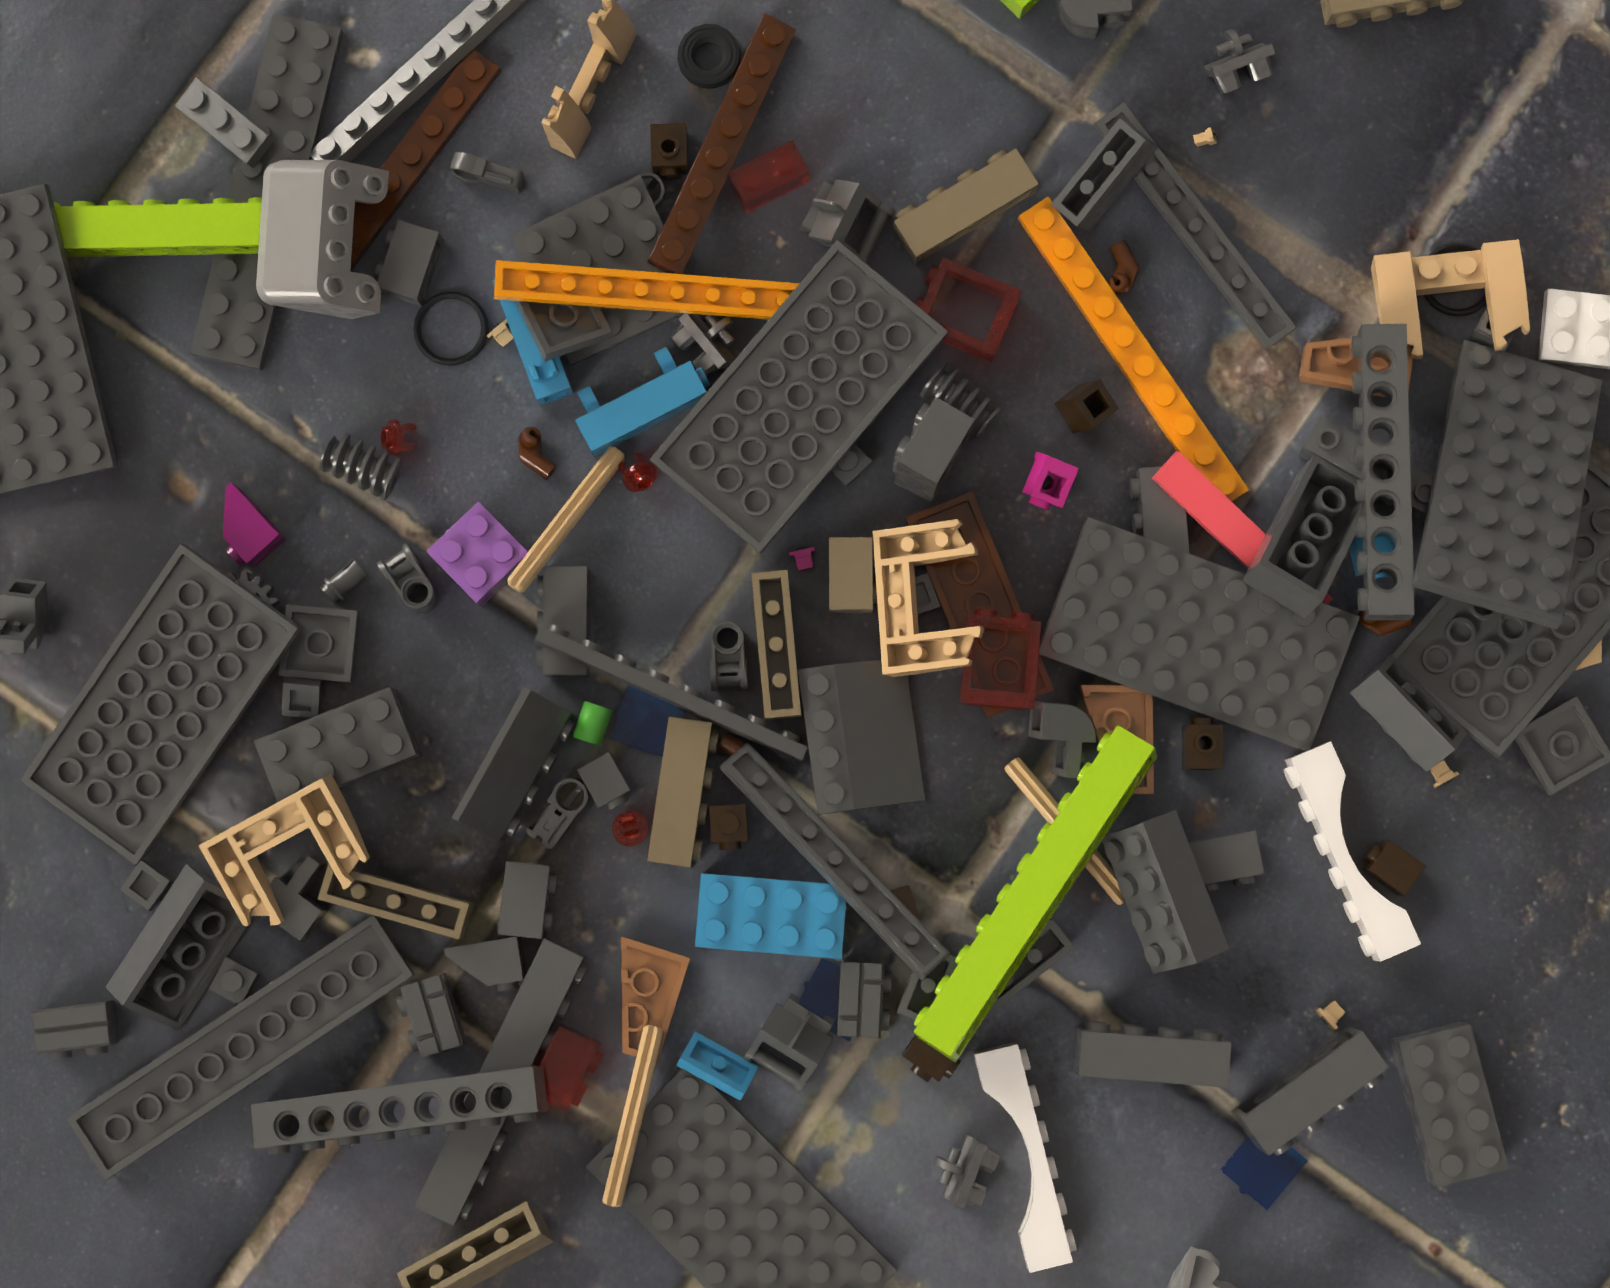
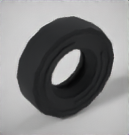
M703 24L693 27L684 35L678 47L677 60L681 73L691 84L700 88L715 89L726 85L733 79L740 65L741 51L736 38L727 29L717 24ZM714 44L720 48L723 59L716 68L705 69L696 62V52L701 46Z

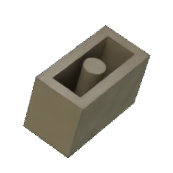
M829 537V613H872L873 604H878L876 582H873L875 560L872 537Z

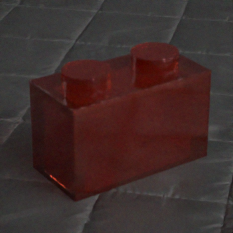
M792 140L730 171L729 180L741 206L747 214L809 183V171Z
M564 1024L558 1027L539 1067H544L547 1103L567 1112L572 1105L576 1107L580 1105L588 1088L582 1085L588 1071L593 1074L595 1073L604 1054L598 1051L601 1042Z

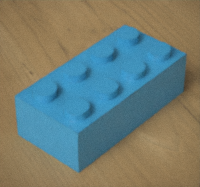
M701 873L695 947L842 959L846 900L828 883Z

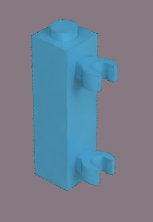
M500 300L539 405L542 406L574 394L560 356L544 361L515 301Z
M664 347L654 352L655 358L664 374L600 407L590 386L578 391L577 394L587 414L577 418L575 421L594 457L605 452L608 447H615L695 406L707 393L705 388L711 386L701 367L694 369L691 361L677 367L668 348Z

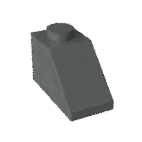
M516 936L444 948L446 957L484 985H497V992L518 989V981H523L527 974L521 937Z

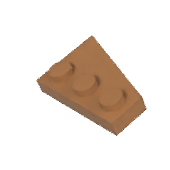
M1344 338L1306 343L1303 348L1298 381L1353 391L1352 376L1353 372H1358V358H1352V340ZM1407 345L1408 391L1413 358L1410 357L1413 346ZM1375 357L1370 360V365L1374 370L1380 372L1388 370V364L1384 359ZM1374 393V394H1372V395H1376V396L1386 397V396H1385L1384 394H1382V393Z
M1125 685L1079 686L1089 718L1095 729L1098 744L1107 732L1112 734L1116 726L1119 725L1153 746L1152 695ZM1154 763L1133 794H1154Z
M621 936L622 1053L637 1057L644 1026H658L663 1029L656 1064H658L691 957Z

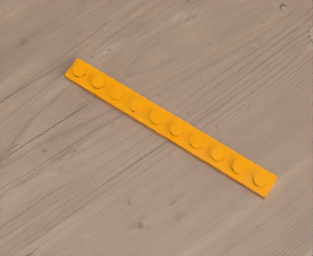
M1046 197L1018 216L1019 222L1174 449L1189 460L1230 501L1233 502L1249 491L1059 211L1051 205L1052 201L1050 198Z
M496 260L494 299L769 320L800 283Z

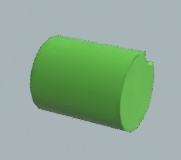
M584 701L572 737L601 746L613 710Z

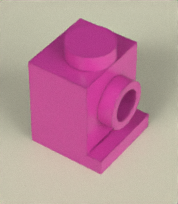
M1036 451L1034 455L1035 462L1022 492L1031 496L1028 503L1049 510L1051 504L1063 508L1079 468ZM1048 476L1049 484L1047 487L1042 488L1045 478Z

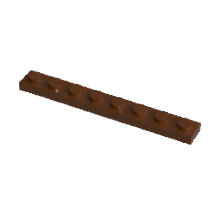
M766 13L762 16L647 263L666 273H683L796 31L795 28Z
M475 49L460 61L380 169L389 171L386 197L381 202L375 204L355 202L350 271L354 269L502 72L499 66Z

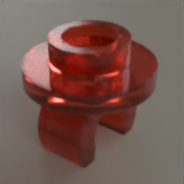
M390 419L387 425L381 429L380 441L382 447L386 448L389 455H397L400 451L410 452L418 448L417 443H407L403 437L404 432L416 430V425L413 423L400 425L397 419Z
M637 452L634 455L638 463L629 469L622 462L618 465L619 470L624 476L623 484L631 492L647 490L652 486L657 477V469L654 464L646 461L643 455Z
M633 810L620 813L612 825L614 838L620 844L629 847L641 844L646 839L649 831L646 818L641 813Z

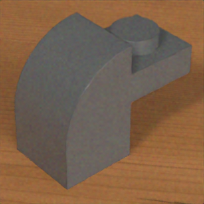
M1056 0L1058 17L1065 28L1074 35L1086 39L1096 38L1100 24H1103L1105 28H1116L1124 25V22H1129L1133 11L1132 0Z
M10 578L1 590L0 651L9 655L25 654L28 648L38 649L43 638L47 616V582Z
M1031 700L1028 736L1042 740H1055L1052 774L1066 778H1077L1085 761L1082 742L1096 743V733L1090 718L1082 710L1072 705L1053 701Z
M307 856L306 859L301 857L288 874L292 877L290 881L283 877H274L270 884L285 920L279 926L299 941L308 940L329 911L306 894L327 865L316 856Z

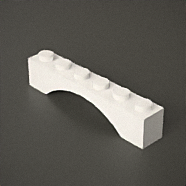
M1332 742L1323 743L1286 759L1285 777L1292 789L1296 787L1302 798V801L1298 803L1300 811L1306 822L1312 821L1317 832V835L1313 836L1315 845L1322 856L1327 855L1332 866L1331 869H1328L1329 876L1337 890L1341 888L1347 902L1343 903L1344 910L1350 922H1356L1362 935L1358 937V941L1366 957L1372 956L1374 961L1381 962L1421 945L1407 911L1393 904L1373 889L1358 871L1349 855L1342 834L1340 818L1341 792L1346 774Z
M1011 1042L975 1051L973 1054L982 1089L997 1100L1012 1116L1022 1134L1029 1155L1031 1168L1030 1198L1025 1217L1018 1230L1029 1273L1072 1263L1071 1252L1077 1251L1072 1230L1064 1229L1061 1216L1068 1214L1062 1192L1055 1193L1052 1179L1058 1178V1173L1053 1156L1046 1157L1043 1143L1049 1142L1045 1122L1044 1120L1037 1122L1034 1107L1040 1106L1035 1084L1028 1086L1025 1071L1031 1070L1026 1048L1019 1050L1018 1044Z

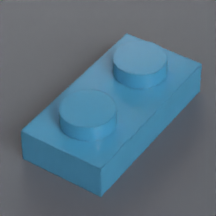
M696 1031L677 1063L678 1067L740 1101L759 1066L746 1061L743 1057Z

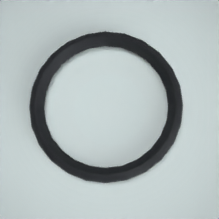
M1456 242L1440 246L1429 255H1438L1451 250L1474 251L1479 249L1466 243ZM1432 294L1424 295L1433 308L1449 316H1467L1479 311L1487 304L1484 294L1480 301L1473 306L1464 309H1452L1436 301Z
M450 291L432 296L423 303L415 317L413 332L416 344L424 356L435 363L454 366L468 362L478 355L487 340L486 335L488 334L489 327L486 314L476 300L466 294ZM446 299H457L469 304L477 312L481 323V333L477 344L470 352L458 358H443L435 355L424 344L421 336V322L424 314L435 303Z

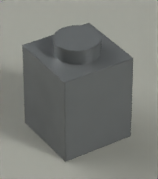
M608 752L577 769L598 808L602 809L607 806L609 811L629 801L626 795L633 790L612 753Z

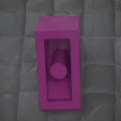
M230 482L226 486L223 538L230 545L226 551L239 565L245 562L255 568L283 543L286 538L237 485Z

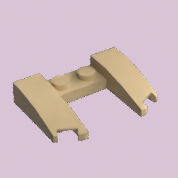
M602 0L604 10L600 9L597 14L592 12L587 22L593 45L569 94L564 89L555 86L551 97L556 100L557 106L553 105L548 119L543 118L542 126L551 148L577 159L591 130L590 123L585 114H588L594 105L596 94H593L598 82L603 83L609 74L611 63L608 61L611 60L622 65L637 36L633 23L615 0Z
M1519 239L1483 243L1481 250L1420 257H1411L1409 251L1374 255L1371 272L1379 323L1407 324V345L1413 346L1411 358L1422 359L1423 357L1417 296L1484 288L1495 351L1506 347L1507 342L1504 336L1521 327L1524 335H1527L1530 331L1527 291Z
M954 519L873 531L882 675L898 677L953 669L972 664L973 661L968 659V655L975 637L982 638L984 627L976 626L928 633H919L914 566L978 555L975 544L972 542L966 544L958 530L962 525L961 520Z
M331 773L198 845L243 926L251 924V916H270V926L279 925L285 921L256 856L305 829L310 828L343 890L350 887L354 882V879L349 874L358 861L361 860L366 863L370 857L357 824Z

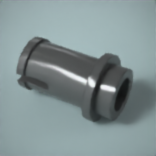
M351 559L346 566L329 580L327 578L323 579L325 583L320 588L333 603L339 599L343 601L345 599L343 595L368 575L354 559Z

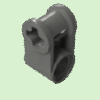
M407 542L402 545V550L387 560L376 562L385 578L396 589L403 602L411 609L419 613H427L437 606L439 601L438 590L425 572L423 564ZM421 586L427 587V598L421 603H414L412 600L414 590Z
M733 622L720 623L714 628L711 635V691H717L721 687H740L742 691L748 690L744 633ZM727 628L735 630L738 634L737 644L729 649L722 648L718 643V635ZM737 673V676H721V674Z

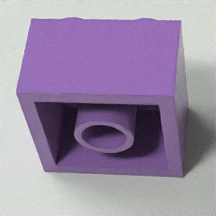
M479 501L426 551L481 607L508 583V577L528 553Z

